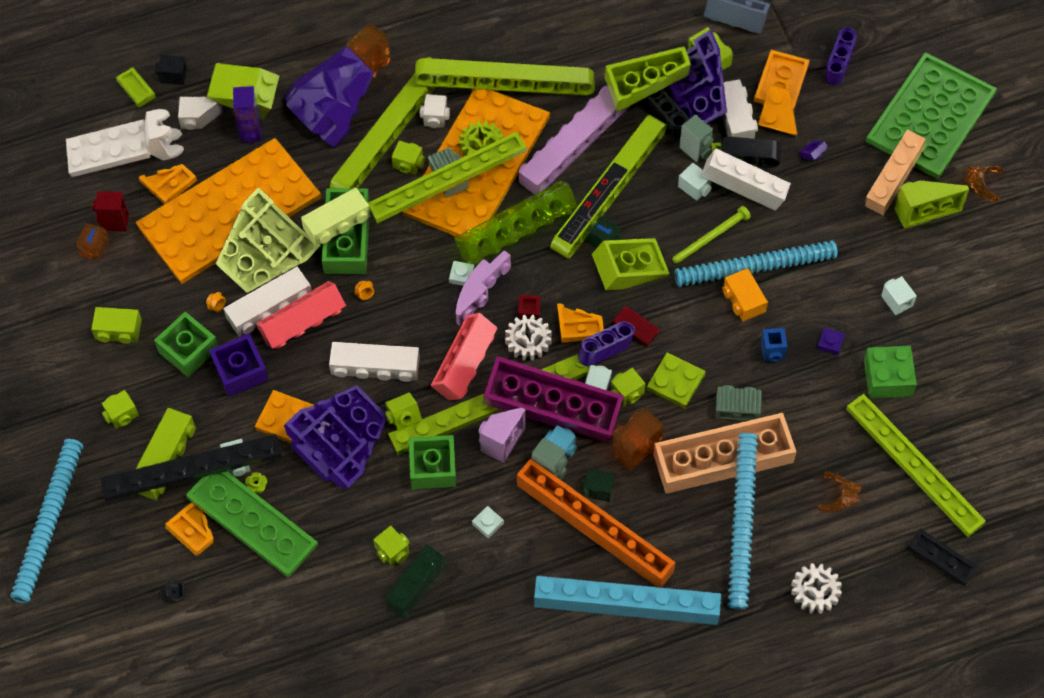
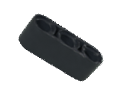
M663 89L646 97L644 105L656 119L667 124L666 130L672 137L681 138L682 126L688 121V116Z
M729 136L721 140L720 151L752 166L774 168L780 164L781 144L774 140Z

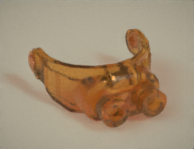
M970 165L967 169L969 176H967L965 183L971 185V188L975 189L976 193L982 198L997 202L1000 197L987 188L984 182V173L991 171L1002 173L1003 168L995 165L984 168L977 166L975 168Z
M824 472L823 476L825 478H833L843 484V492L834 503L819 505L818 509L820 511L836 512L844 507H850L851 504H859L857 493L861 492V484L845 481L844 478L836 473Z

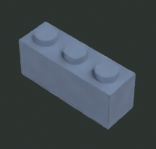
M707 0L703 17L726 23L732 27H740L752 33L761 34L770 4L759 0Z

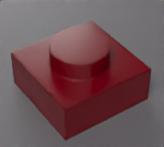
M519 295L518 318H523V315L530 318L534 315V318L539 319L541 296Z

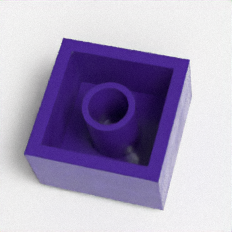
M250 333L209 350L212 362L228 397L269 380L264 363Z

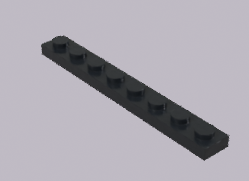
M274 434L102 477L100 480L105 501H110L281 458L282 455L277 435Z

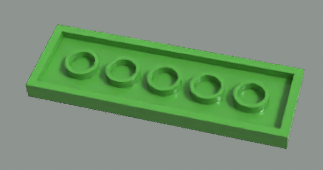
M227 471L202 477L186 494L188 500L287 578L293 574L318 546L316 540Z

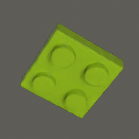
M666 353L647 385V391L686 409L706 371Z

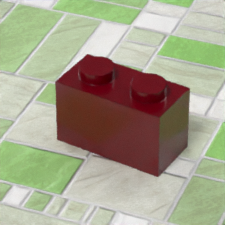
M97 191L96 200L92 202V210L96 212V221L100 223L102 231H128L129 211L123 193Z

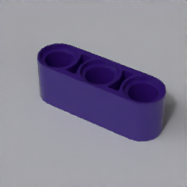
M843 28L839 32L828 61L825 79L831 85L840 84L846 73L857 39V33L852 28Z
M619 322L585 338L578 353V361L584 366H591L626 350L631 344L635 328L628 322Z

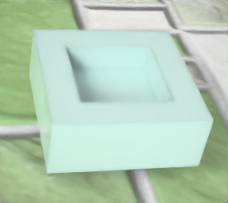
M453 261L449 283L464 286L474 270V264Z
M488 506L472 520V525L488 539L504 524V520Z

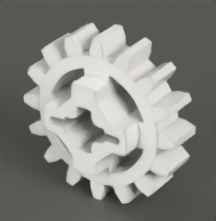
M523 315V320L521 321L517 317L515 318V325L512 323L508 324L509 330L505 331V344L508 345L509 352L514 351V357L522 355V360H525L527 356H530V359L534 360V355L541 358L542 351L548 352V345H551L550 337L552 332L548 330V323L542 325V318L536 321L534 315L530 319Z
M811 564L809 570L803 566L801 573L796 572L795 580L791 584L795 588L792 589L791 594L797 595L795 603H803L802 610L809 607L810 613H813L814 609H818L819 614H822L824 607L830 611L832 608L831 604L837 605V598L842 593L838 589L841 588L842 583L836 582L837 574H830L831 568L825 571L823 570V564H820L819 568H815L814 564ZM809 577V581L804 582V584L801 585L802 582ZM831 592V595L824 600V595H829Z

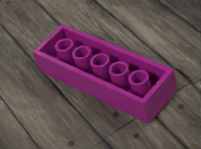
M497 356L482 404L503 411L522 407L525 409L526 418L555 427L558 425L561 428H568L574 433L609 443L624 395Z

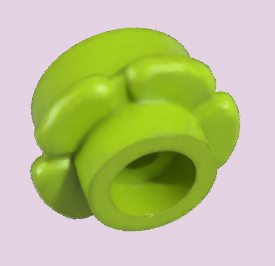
M259 472L252 473L245 480V485L255 494L263 492L266 488L267 478Z

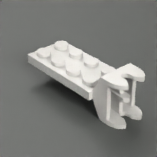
M157 109L146 112L145 120L66 139L69 174L71 177L147 159L150 158V154L161 160L177 157L183 152L184 148L177 144L170 145V142L177 140L182 136V133L178 129H171V127L165 126L162 121L166 120L170 114L167 110Z

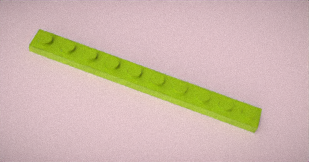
M577 354L541 370L577 380L588 375L590 366L582 365L578 361ZM481 394L424 418L401 430L389 433V438L397 455L409 451V438L445 436L503 410L482 404L484 394Z

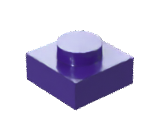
M812 140L798 153L802 159L814 161L823 155L822 153L828 149L825 141Z
M824 327L817 349L838 356L845 334Z

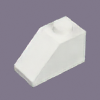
M180 97L178 119L181 129H202L223 112L222 104L206 99V97Z

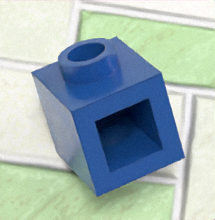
M785 328L763 329L760 341L763 361L777 362L785 359L787 352Z

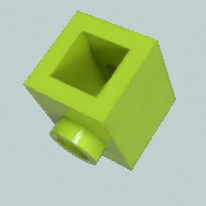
M399 141L392 155V166L403 173L416 175L418 169L422 168L425 162L422 147L414 143L409 144Z
M631 368L625 373L617 374L612 379L611 392L624 395L621 403L624 407L629 403L633 404L639 400L641 395L645 393L646 383Z
M125 390L116 395L109 396L102 402L105 410L102 412L103 417L108 424L112 422L116 429L120 426L128 425L132 419L139 416L136 406Z
M410 392L386 402L388 409L385 412L389 424L393 423L397 430L422 420L418 404Z
M392 526L373 539L375 549L377 550L376 553L383 563L388 562L393 567L395 564H400L407 559L409 541L403 533L398 534Z

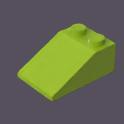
M216 63L206 99L233 108V87L254 86L260 118L264 120L272 108L279 75L261 68Z
M929 181L907 182L900 187L894 209L905 229L961 212L969 188L965 185Z
M655 238L606 240L592 253L605 290L626 289L669 275Z

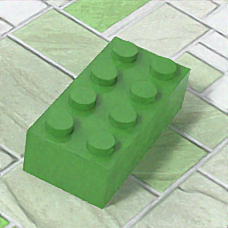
M326 188L325 204L352 189ZM358 189L366 202L369 203L368 189ZM369 218L363 223L354 225L347 232L334 236L329 242L323 244L322 264L324 274L367 273Z

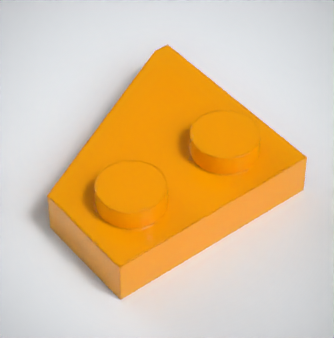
M769 86L758 126L797 136L790 91Z
M183 164L174 166L171 169L159 170L156 175L149 177L141 175L139 177L140 182L164 205L178 197L197 181L196 176Z
M557 304L562 343L583 341L585 338L604 330L602 316L593 313L588 314L577 308L574 311L564 308V304Z
M192 502L165 523V528L196 556L213 543V536L208 528L206 516Z

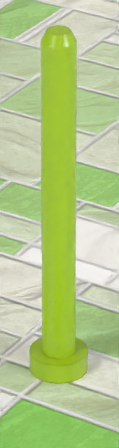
M745 206L738 208V213L673 256L672 261L675 264L680 263L742 219L746 221L751 218L748 209Z

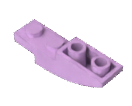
M505 250L490 264L483 259L468 277L461 290L456 307V323L459 326L464 322L467 315L474 314L477 308L483 307L487 303L488 289L496 283L498 277L505 275L511 268V255Z

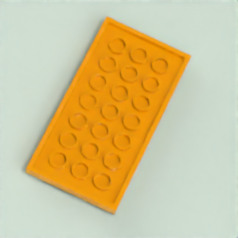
M474 89L437 152L451 147L453 153H458L460 158L467 156V154L463 155L462 149H460L459 135L463 134V128L469 129V123L477 125V120L481 124H484L487 120L489 126L495 123L496 129L500 128L501 134L504 137L517 132L526 145L527 152L471 178L468 181V189L447 198L442 192L404 210L403 216L478 245L515 180L520 167L524 164L550 118V112L492 90ZM430 166L423 176L432 172Z
M276 138L138 220L136 225L179 282L183 284L216 264L243 203L258 187L289 218L322 197L318 189Z

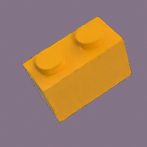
M748 268L725 277L724 287H722L723 293L727 299L730 298L734 313L737 316L739 315L743 322L766 312L768 301Z

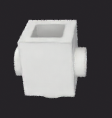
M426 94L425 105L420 108V118H424V126L444 128L445 120H449L450 108H447L446 96Z

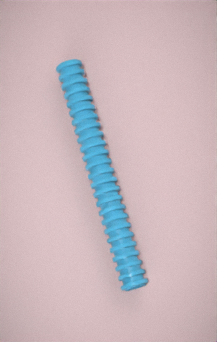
M830 240L829 243L827 241L823 242V244L819 242L816 245H804L803 248L801 246H798L797 249L792 247L791 250L786 248L784 251L782 249L778 250V252L772 251L771 254L766 252L765 255L760 253L759 256L756 254L752 257L748 255L746 258L742 256L740 259L734 258L732 261L727 259V262L721 260L720 263L715 261L714 264L710 262L707 265H695L694 268L692 266H689L688 269L683 267L682 270L677 268L674 275L677 286L682 287L683 284L688 286L689 283L694 285L695 282L700 284L702 281L706 283L708 280H721V277L725 279V277L747 268L753 274L754 271L759 273L760 270L762 272H765L766 269L771 271L773 268L777 270L779 267H791L792 264L797 266L798 263L804 265L805 262L807 264L811 263V261L815 263L818 260H830L831 257L836 259L838 251L836 243Z
M741 433L738 435L740 441H738L737 445L740 447L737 449L739 453L737 459L739 462L736 463L738 467L736 473L738 475L735 477L737 480L735 487L737 489L734 492L737 496L734 497V501H736L734 508L736 510L733 511L735 515L733 522L735 524L732 525L734 529L732 536L734 538L731 540L734 545L731 546V550H733L731 557H733V560H730V564H732L730 571H732V574L729 575V578H731V581H729L731 588L728 589V592L731 594L728 596L730 602L727 605L732 609L748 608L746 601L749 600V597H747L749 590L747 587L750 586V583L747 580L750 579L748 575L750 568L748 566L751 565L749 561L751 554H749V551L752 550L750 544H752L750 537L753 535L750 530H753V526H751L753 519L751 516L754 515V512H752V509H754L752 502L755 501L752 496L755 495V491H753L755 484L753 482L756 481L754 477L756 470L754 468L757 466L754 462L757 460L755 456L757 449L755 447L758 446L756 442L758 436L754 433Z
M75 439L64 440L62 452L59 454L60 458L57 460L56 470L53 472V477H51L52 483H49L47 495L44 497L45 502L42 503L43 508L40 509L41 514L38 515V521L35 523L36 527L33 529L34 533L31 534L32 540H29V546L26 549L28 553L24 554L23 566H20L19 569L21 572L17 574L18 579L15 580L16 585L12 589L14 592L10 594V597L17 602L28 603L31 600L29 596L33 594L34 583L37 582V576L40 574L38 570L42 568L43 557L46 556V550L49 548L47 544L51 542L52 531H55L54 525L57 524V519L60 516L59 512L62 510L61 506L64 504L63 500L66 499V493H68L67 487H70L72 475L75 473L74 469L79 461L78 456L81 455L80 450L83 449V444Z

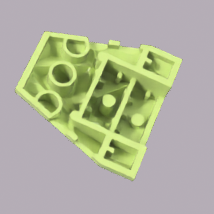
M259 187L243 203L216 262V265L247 293L307 261L321 246H315L308 234L273 203L274 201Z

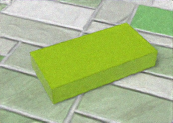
M133 67L116 77L117 82L138 107L156 98L155 93Z

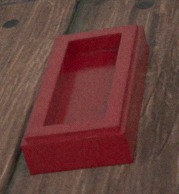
M627 306L613 320V325L619 322L632 324L635 328L633 338L645 347H648L660 333L658 327Z

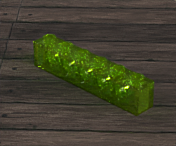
M559 181L458 235L454 240L462 259L469 264H477L483 260V257L498 253L503 246L518 242L519 238L524 235L533 234L540 226L549 225L555 221V218L570 214L572 209L578 205L569 184ZM555 201L554 207L550 209L551 202ZM537 210L536 217L532 219L533 212ZM519 220L518 227L514 228L515 222ZM501 229V235L498 238H496L498 230ZM484 239L483 245L478 247L479 241Z

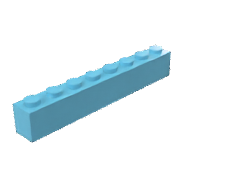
M537 576L534 607L718 625L721 594Z

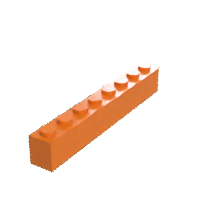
M532 459L517 474L518 487L656 587L662 588L674 573L675 562Z

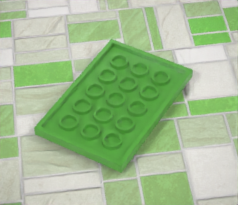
M925 52L867 136L866 142L892 155L907 130L925 138L924 150L913 167L939 179L995 95L997 88Z

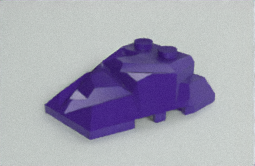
M708 30L694 39L695 46L686 51L691 63L689 75L663 88L688 116V120L694 115H698V118H701L707 124L727 113L720 48L712 30Z
M346 46L297 79L284 95V99L287 101L286 105L313 133L318 134L324 141L336 148L349 133L351 118L353 114H357L359 110L356 108L360 97L365 96L374 72Z
M354 386L334 395L330 399L319 401L309 408L300 409L284 424L287 435L292 439V449L324 481L328 482L331 479L337 486L348 489L363 474L366 461L372 454V448L375 441L378 440L387 418L385 413L358 386Z

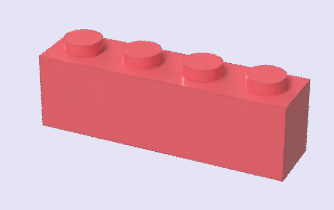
M328 281L255 324L267 346L272 349H278L284 346L288 339L303 335L307 328L322 324L324 318L339 314L346 304L335 283Z
M481 313L466 316L431 384V387L448 400L462 399L465 396L470 381L476 375L479 363L484 359L489 344L494 340L497 327Z

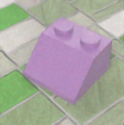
M521 407L493 414L487 422L483 421L478 431L480 433L481 452L504 463L526 429L525 409Z

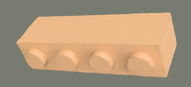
M909 130L905 132L866 196V207L884 216L923 152L925 138Z

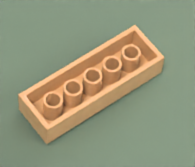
M783 413L655 443L653 455L665 493L736 477L738 475L736 473V469H738L736 463L739 462L737 459V455H739L737 449L740 447L737 443L740 441L738 435L741 433H754L758 436V440H756L758 446L755 447L757 449V454H755L757 460L754 462L757 464L756 468H754L756 472L794 463L796 449Z

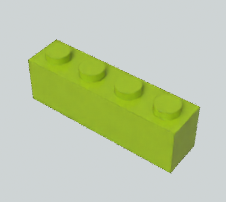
M167 408L136 469L178 459L179 456H182L185 452L188 438H191L195 432L196 426L192 416ZM166 486L138 494L157 501L159 495L164 493Z

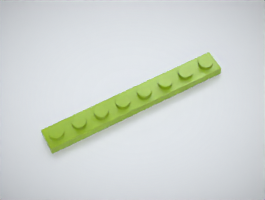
M517 132L512 133L369 202L370 212L377 223L382 222L527 152V147Z
M864 394L847 406L846 410L967 537L985 524L986 520Z

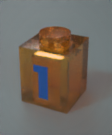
M86 223L76 242L79 254L87 259L94 258L99 260L109 241L106 229Z

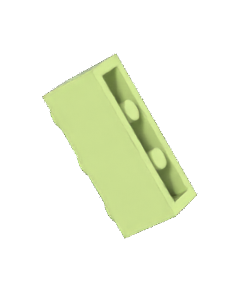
M354 188L302 216L301 220L303 229L315 246L329 242L331 238L340 233L347 232L354 225L365 222L371 215L368 203L358 189Z

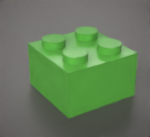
M184 312L154 340L158 352L187 377L192 375L211 357L210 349L218 347L216 337L187 312Z
M911 346L867 348L864 365L869 398L913 396L917 383Z
M454 436L409 438L412 489L456 487Z

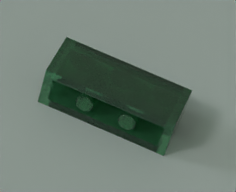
M426 544L385 596L386 606L405 619L445 568V556Z

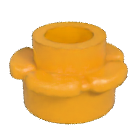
M371 281L358 282L354 289V294L361 300H368L374 294L373 283Z
M221 292L210 294L206 301L207 308L210 311L220 312L225 305L226 298L222 296Z

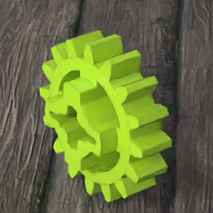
M477 120V125L469 123V129L463 128V134L459 135V146L462 149L463 155H469L504 138V136L501 134L500 128L496 129L495 123L489 126L487 120L484 124Z

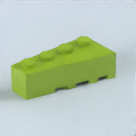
M685 46L607 65L605 80L616 113L688 76L691 63Z

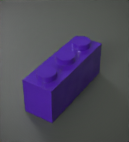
M254 86L233 87V109L241 142L253 143L255 141H262L261 118Z

